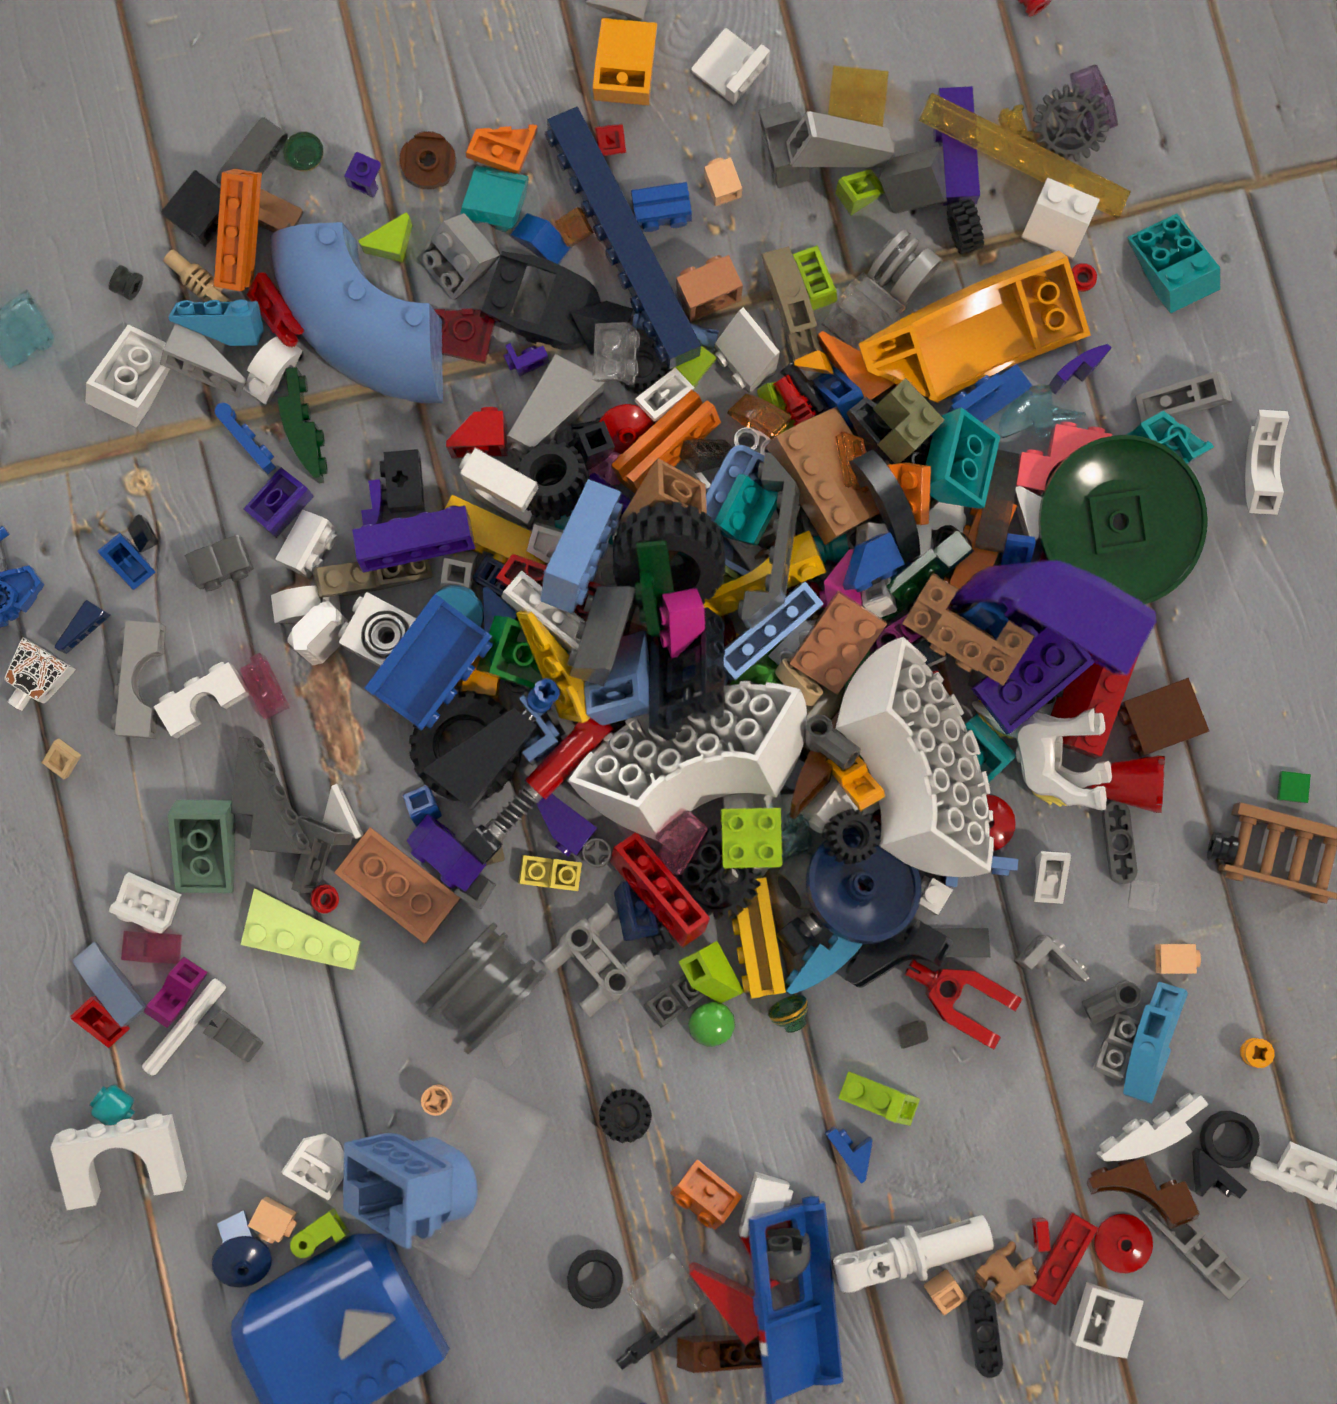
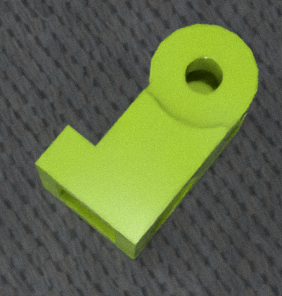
M333 1208L297 1233L290 1242V1249L296 1257L307 1258L329 1237L332 1236L335 1242H338L349 1234L350 1231L335 1208Z

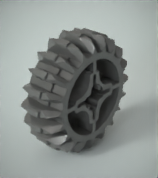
M1065 84L1062 90L1063 94L1057 88H1054L1052 90L1053 98L1045 95L1043 101L1046 105L1038 104L1036 110L1041 114L1035 115L1033 121L1041 125L1035 126L1033 132L1042 133L1036 141L1038 144L1047 142L1043 149L1045 153L1051 148L1055 150L1052 155L1053 159H1056L1059 153L1064 154L1063 162H1067L1070 154H1073L1074 161L1078 162L1080 160V152L1085 158H1089L1091 155L1090 149L1097 152L1100 149L1098 142H1105L1107 137L1101 132H1108L1110 125L1102 122L1109 120L1110 114L1100 113L1107 105L1105 102L1099 105L1096 104L1100 98L1098 93L1093 98L1088 96L1091 88L1087 87L1082 94L1079 93L1080 84L1075 85L1073 92H1070L1069 85ZM1077 102L1083 106L1077 110H1069L1065 106L1061 107L1059 104ZM1051 111L1056 114L1055 118L1060 124V128L1054 135L1049 125ZM1089 111L1094 119V132L1092 135L1087 132V128L1083 124V118ZM1080 115L1075 125L1076 128L1074 129L1073 126L1072 128L1068 127L1063 132L1068 121L1067 118L1071 120V118L1075 119ZM1073 136L1078 141L1081 139L1084 142L1066 144L1061 141L1065 137Z

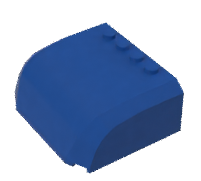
M381 1233L353 1234L255 1290L246 1299L232 1320L231 1325L232 1341L236 1354L261 1404H371L436 1366L445 1359L450 1350L391 1240ZM358 1309L394 1315L396 1320L347 1358L343 1360L340 1358L339 1349L346 1310Z

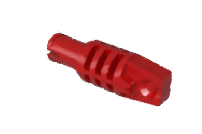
M789 374L773 384L786 404L785 412L791 414L789 417L791 421H795L794 426L817 415L815 411L812 412V405L807 404V397L800 395Z

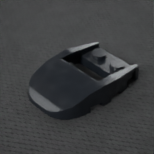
M502 251L481 309L480 317L485 319L486 315L501 323L500 328L510 333L512 331L526 338L525 341L533 344L539 342L549 344L552 348L575 350L586 343L571 311L601 303L595 286L579 274L545 258ZM527 266L556 275L539 325L510 316Z

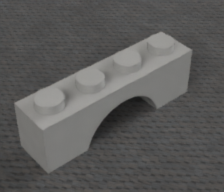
M126 620L125 628H121L120 644L123 645L122 656H119L117 660V672L120 673V683L116 684L114 690V699L118 701L117 713H113L111 722L112 729L115 730V735L156 739L158 713L142 699L138 689V679L141 670L150 660L164 654L166 626L161 623Z

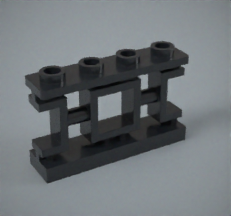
M708 607L704 608L705 630L678 657L671 658L668 648L662 647L660 636L651 637L650 635L649 729L666 741L676 738V732L682 731V718L692 714H696L704 721L711 720V715L716 719L724 717L725 624L721 616L714 613ZM695 664V677L683 681V669ZM701 691V695L695 696V693ZM683 699L682 702L677 703V700Z

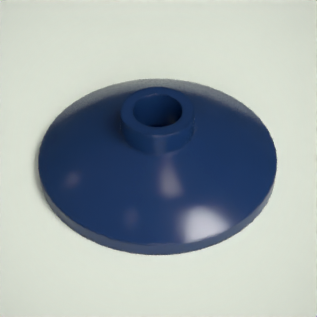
M250 1236L231 1238L221 1244L213 1255L212 1269L214 1275L220 1282L231 1287L241 1288L254 1285L261 1281L269 1272L272 1263L271 1252L267 1245L257 1238Z

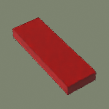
M1071 1212L1051 1247V1251H1049L1036 1274L1037 1282L1030 1286L1029 1290L1056 1305L1098 1227Z

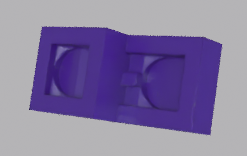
M380 479L370 480L368 483L372 509L361 510L363 525L381 524L383 518V484Z

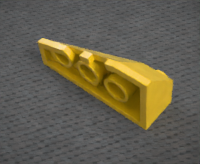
M517 612L516 615L542 678L555 681L560 689L558 699L553 702L559 718L580 723L588 721L590 717L586 715L585 681L570 676L572 666L567 665L569 660L568 653L533 612Z

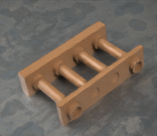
M1242 802L1233 805L1231 815L1239 817V822H1241L1238 834L1239 845L1234 863L1232 865L1222 864L1218 867V871L1226 872L1225 878L1241 882L1243 877L1310 894V900L1327 904L1328 899H1337V893L1327 891L1337 850V827ZM1257 822L1268 824L1267 829L1269 830L1259 873L1243 869L1252 827L1256 826ZM1285 829L1294 831L1295 837H1297L1287 880L1271 876L1280 835L1284 833ZM1313 836L1324 839L1323 844H1325L1316 887L1299 883L1308 842L1313 839Z

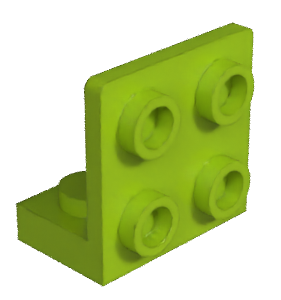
M781 808L720 810L724 868L782 866Z

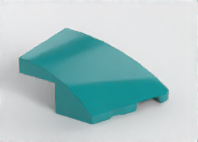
M1164 411L1143 421L1133 431L1126 434L1157 441L1173 450L1187 464L1214 447L1211 442H1204L1192 434L1190 428L1184 424L1177 423L1175 418Z

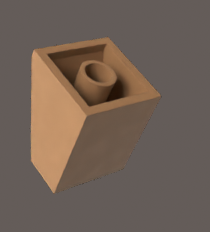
M658 458L622 515L619 526L622 522H626V518L633 512L638 514L640 508L647 505L654 507L658 502H665V505H673V502H680L684 507L691 505L698 508V513L703 511L707 514L706 486L703 482ZM668 550L669 561H671L679 551Z

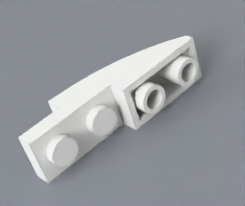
M1187 1093L1176 1101L1177 1107L1168 1113L1165 1110L1153 1119L1155 1124L1152 1126L1144 1119L1138 1121L1135 1118L1128 1122L1122 1128L1124 1132L1117 1138L1111 1136L1099 1145L1101 1150L1096 1155L1104 1161H1121L1150 1155L1165 1149L1192 1132L1185 1122L1205 1108L1208 1103L1202 1095Z

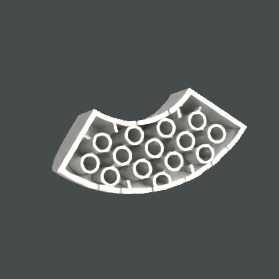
M904 637L893 640L875 651L857 670L845 691L836 725L838 731L861 748L860 755L865 761L871 776L884 789L885 797L879 800L881 810V838L879 846L902 862L932 874L950 877H971L990 873L994 838L989 837V822L993 821V811H990L987 805L986 795L990 794V787L986 771L981 772L977 755L981 753L972 730L967 731L961 718L964 712L954 694L949 695L942 685L944 680L938 672L933 673L925 664L927 659Z
M740 681L738 685L724 686L725 705L723 718L716 719L711 715V720L704 721L696 714L682 718V731L676 732V738L668 741L649 729V713L629 718L625 721L626 725L613 735L609 733L603 739L605 742L594 753L590 752L582 760L568 781L588 804L607 818L631 831L662 842L668 832L685 815L711 800L739 793H759L777 798L792 773L803 747L807 724L805 699L801 690L768 682H766V685H754L750 681ZM701 691L695 693V696L701 695ZM683 699L677 700V703L682 702Z

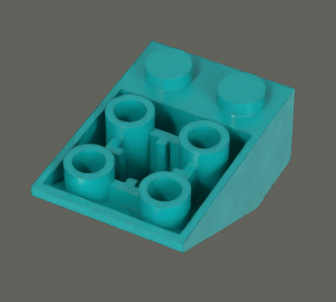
M1177 213L1127 237L1156 296L1170 314L1220 290V266Z

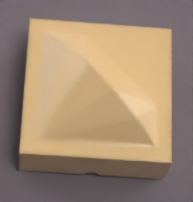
M57 739L52 743L41 763L64 780L70 776L81 754L61 739Z

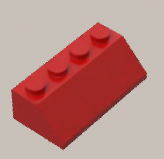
M1138 656L1128 675H1115L1099 664L1093 663L1064 688L1063 697L1056 698L1050 716L1063 719L1075 718L1082 712L1094 708V713L1103 714L1105 731L1101 735L1062 736L1064 748L1093 759L1102 757Z

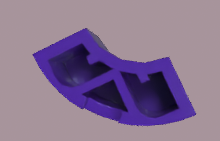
M428 813L406 840L412 848L411 854L420 862L425 863L427 861L442 875L440 879L452 889L457 886L466 892L487 865L486 863L482 865L462 846V842L455 838V833Z

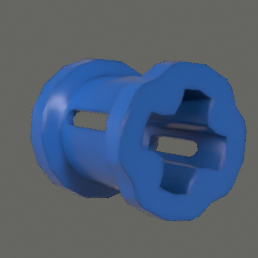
M545 678L538 681L534 689L527 696L528 707L536 713L547 712L553 702L558 699L560 689L555 681Z

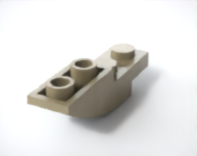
M789 246L762 253L761 256L774 304L780 312L792 360L795 361L817 350L821 351L815 329L817 323Z
M429 559L364 573L358 562L317 567L313 570L319 598L336 595L344 597L373 592L433 577Z

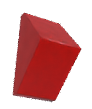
M96 996L90 997L70 1015V1018L108 1048L130 1030L129 1025L120 1027Z

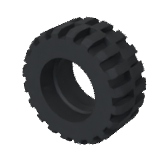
M658 502L654 507L647 505L640 508L638 514L633 512L626 518V522L620 524L613 540V575L617 587L635 588V583L640 582V566L636 543L663 540L667 542L668 550L680 551L692 557L682 564L670 566L674 592L697 588L704 604L705 599H711L716 594V589L721 587L723 575L725 574L723 536L720 534V528L717 523L712 521L711 517L705 512L698 513V508L691 505L684 507L680 502H673V505H665V502ZM635 590L633 604L639 607V605H643V601H637Z
M468 690L466 692L458 691L448 705L444 702L436 711L440 716L431 729L425 726L423 730H420L413 724L414 731L409 738V744H411V752L409 754L416 774L429 789L453 801L460 800L424 772L428 765L440 758L439 741L443 732L448 726L461 720H472L486 727L508 712L490 696ZM520 752L480 800L490 798V795L500 792L504 789L503 786L508 781H511L515 775L514 771L520 763Z

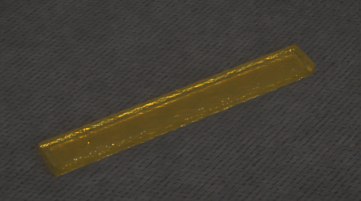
M931 93L918 121L1044 183L1047 178H1050L1100 199L1096 207L1097 209L1115 218L1121 216L1130 195V190L979 115Z

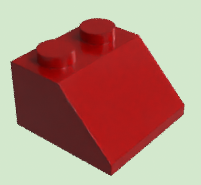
M483 407L481 411L473 412L446 440V448L451 458H464L467 453L472 454L475 448L490 457L508 456V448L506 447L507 422L503 411H498L497 407Z

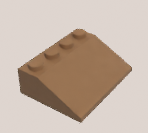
M837 407L797 424L777 435L766 446L769 453L777 459L796 482L800 491L799 503L825 545L880 514L868 486L860 488L849 461L864 454Z

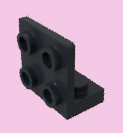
M194 170L161 213L206 247L218 232L221 188L197 170Z

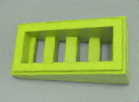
M818 245L794 253L793 257L803 279L812 309L816 310L837 302V291ZM816 258L817 262L802 267L801 263ZM820 269V272L806 276L807 273ZM824 280L823 283L810 287V284Z

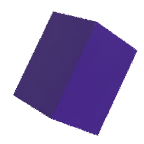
M281 467L245 506L244 510L277 538L311 501L314 495L305 485Z

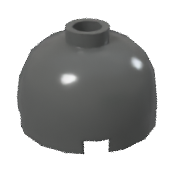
M795 1228L768 1230L767 1235L769 1237H766L769 1277L779 1283L791 1282L795 1277L804 1272L811 1258L809 1235L805 1233V1236L800 1235V1230Z

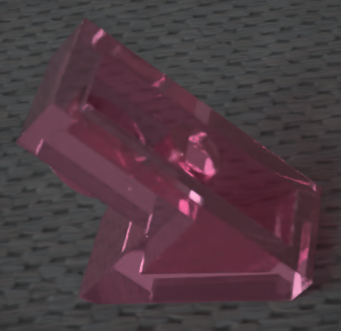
M689 810L684 811L656 834L655 838L663 845L657 856L674 875L683 874L708 828Z

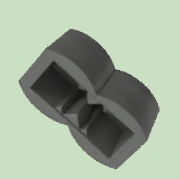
M239 535L225 538L185 555L196 587L205 589L206 592L220 588L222 586L221 582L227 579H232V581L242 580L249 576V571L254 569L243 538Z

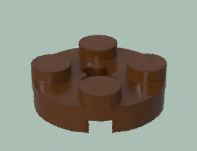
M430 131L414 135L413 139L403 145L399 158L401 169L407 181L421 189H436L446 186L455 172L457 162L455 151L452 145L446 141V138L441 134ZM427 154H431L432 159L436 160L430 167H425L424 163H420L421 159H426Z

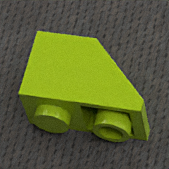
M718 941L678 961L691 987L718 1003H723L744 993Z

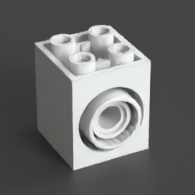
M366 592L364 597L360 596L355 602L352 609L355 614L350 623L346 621L338 634V637L341 638L339 644L348 651L380 667L416 618ZM394 633V640L389 644H384L385 637L388 634Z

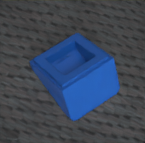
M426 785L402 795L409 815L416 827L427 813L435 819L442 817L434 794Z

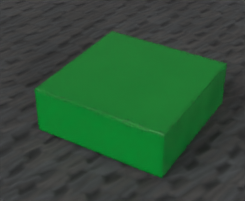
M1280 771L1277 800L1308 803L1311 774Z

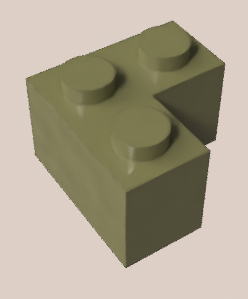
M906 378L873 408L892 429L877 445L895 464L901 463L915 451L944 421L942 416Z

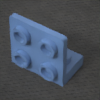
M523 694L519 697L520 700L537 719L536 722L545 733V736L542 738L537 735L525 744L527 749L522 752L534 766L559 745L557 740L561 736L550 720L544 723L540 718L544 713H536L528 707L527 698Z

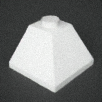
M758 1172L754 1173L738 1228L740 1236H749L748 1218L790 1205L793 1190H789L790 1184L788 1181Z

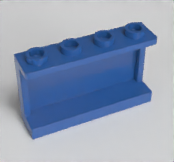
M434 594L364 689L389 705L420 730H423L425 726L431 729L440 716L436 712L443 702L446 705L451 702L458 692L454 689L455 685L460 679L466 682L474 671L475 667L471 665L478 655L483 658L493 644L489 641L492 635L449 605L441 597Z

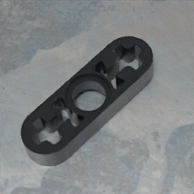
M977 1289L972 1291L967 1299L974 1362L976 1369L982 1376L994 1378L1003 1369L996 1305L988 1291ZM979 1296H982L985 1301H989V1304L984 1306V1313L986 1317L991 1316V1320L979 1319L975 1321V1317L981 1318L979 1308L973 1306L974 1303L978 1302ZM983 1325H988L993 1329L992 1338L986 1342L980 1341L977 1338V1330ZM995 1345V1350L989 1349L990 1357L996 1361V1364L992 1365V1370L987 1371L985 1366H981V1363L986 1361L985 1351H979L978 1347L990 1348Z

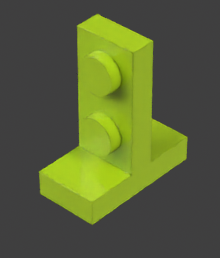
M848 1071L838 1099L883 1116L892 1122L911 1126L921 1098L903 1093Z

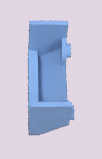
M737 445L728 451L706 492L707 514L711 517L712 521H715L738 474L747 475L758 485L763 484L762 480L758 478V468L760 462L764 463V455L745 445ZM723 539L725 565L740 576L749 573V571L731 562L733 547L727 540Z

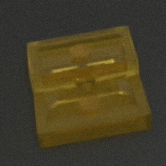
M833 65L828 115L883 127L889 71Z

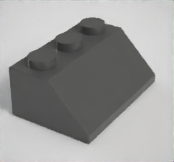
M597 587L594 596L588 595L584 611L589 614L586 623L580 621L575 637L580 639L578 650L572 648L567 665L572 666L570 676L604 686L612 670L635 588Z

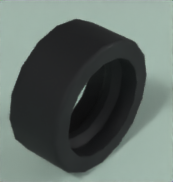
M1220 1111L1211 1115L1203 1124L1200 1132V1143L1203 1151L1217 1164L1227 1168H1240L1250 1163L1257 1155L1260 1146L1259 1132L1255 1124L1247 1116L1233 1111ZM1225 1122L1239 1124L1244 1129L1247 1137L1245 1149L1233 1157L1221 1155L1213 1144V1135L1216 1128Z
M588 1250L577 1256L571 1264L567 1276L568 1290L573 1299L581 1306L590 1309L604 1308L613 1303L620 1294L623 1284L622 1268L618 1260L610 1253L602 1250ZM597 1261L604 1263L610 1269L613 1282L607 1293L593 1297L581 1290L578 1284V1275L584 1265Z

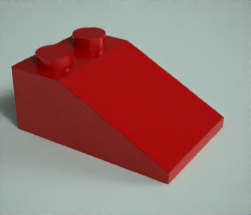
M693 1261L689 1265V1274L741 1341L747 1345L759 1335L758 1318L754 1313V1290Z

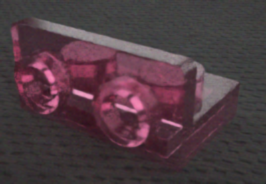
M258 653L250 657L252 663L242 667L240 671L262 717L268 719L289 709L290 706L266 656Z

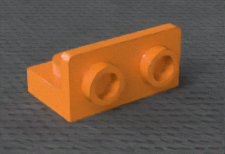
M907 462L888 464L887 466L897 479L908 500L916 524H929L931 466Z
M698 1159L670 1192L675 1197L674 1200L679 1206L691 1210L697 1215V1219L701 1224L714 1230L726 1221L743 1197Z

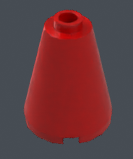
M1158 755L1111 763V781L1109 783H1101L1100 785H1090L1086 788L1094 789L1098 786H1104L1106 797L1109 800L1154 813H1162V805L1157 804H1163L1165 756Z

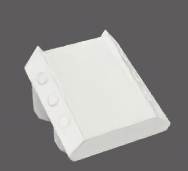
M329 601L322 602L318 606H314L292 628V632L288 637V643L312 665L322 664L341 646L339 644L341 638L338 637V634L343 624L349 621Z

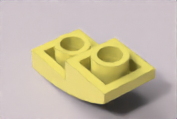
M522 855L518 884L578 891L582 863Z

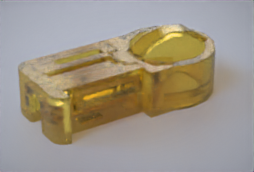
M1021 104L1015 105L1010 111L1009 108L1002 109L998 116V121L1010 159L1015 164L1027 165L1035 158L1038 151V143L1034 138L1033 132L1027 130L1022 115L1024 106ZM1021 141L1027 142L1032 147L1033 154L1031 156L1025 157ZM1015 143H1016V148H1017L1018 155H1017V154L1015 153V151H1014V144H1015Z

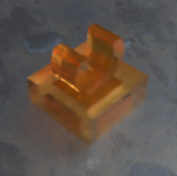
M576 207L555 221L568 247H573L594 233L582 208Z

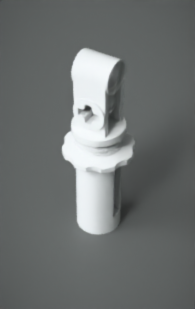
M983 1215L917 1233L911 1225L905 1226L904 1237L889 1238L886 1243L835 1257L833 1262L839 1290L842 1292H855L864 1287L883 1283L894 1278L899 1280L905 1279L907 1274L910 1275L912 1273H915L920 1281L927 1280L928 1268L993 1250V1238L989 1225Z

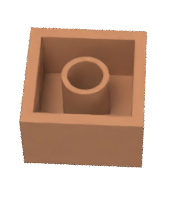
M721 255L714 256L705 262L706 265L697 269L694 266L681 271L679 277H676V293L690 323L741 301L743 284L729 255L721 257Z

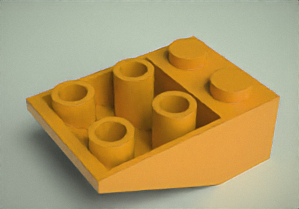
M602 18L593 81L594 101L649 105L657 23Z

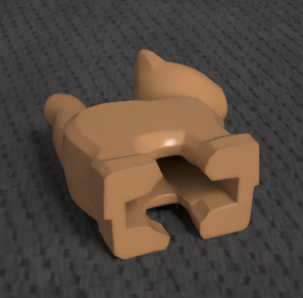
M1013 1241L1008 1242L1006 1247H1002L989 1256L985 1264L980 1266L974 1273L975 1281L983 1289L987 1286L989 1280L996 1285L992 1289L990 1297L997 1304L1005 1300V1296L1016 1290L1020 1285L1033 1286L1037 1282L1036 1268L1032 1263L1033 1257L1020 1262L1015 1269L1006 1259L1007 1256L1013 1254L1016 1250V1244Z

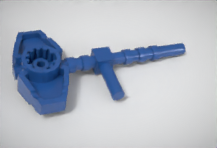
M4 526L0 527V541L10 535ZM31 566L0 572V628L9 625V621L17 619L21 611L26 613L36 600L38 593L43 589L45 584Z

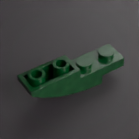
M297 367L286 368L288 396L277 398L283 427L295 454L303 466L318 483H324L323 474H328L326 457H321V447L325 446L323 429L319 430L315 422H306V420H311L309 403L304 402V393L308 392L307 379L305 375L302 376Z

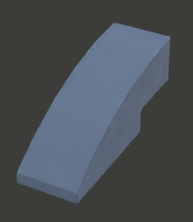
M96 941L72 960L90 989L120 1027L129 1025L145 1010L147 1004L131 987L132 983Z

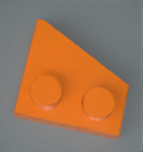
M533 124L528 125L526 129L513 130L511 126L498 129H476L467 148L466 158L502 171L520 174L537 134L538 126Z

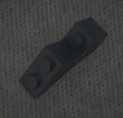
M917 920L915 925H911L907 929L903 945L891 938L879 943L862 944L860 947L862 950L858 957L852 959L847 966L845 980L858 988H862L901 963L913 959L925 960L939 967L953 941L948 936Z

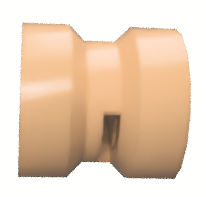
M440 1084L433 1085L425 1090L421 1097V1105L424 1111L434 1116L446 1112L453 1101L449 1088Z

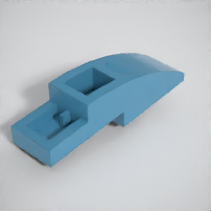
M833 933L828 940V943L831 944L829 949L819 943L816 948L811 945L801 958L805 961L801 969L797 971L794 968L784 983L788 985L786 992L794 994L820 983L841 968L859 950L862 944L847 941Z
M1158 981L1150 1005L1146 1004L1136 1033L1123 1091L1125 1096L1152 1104L1171 1052L1169 1045L1188 995L1186 989Z

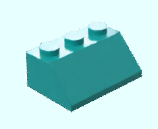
M960 407L942 415L944 421L933 432L926 466H931L930 496L940 503L982 509L985 507L1001 436Z

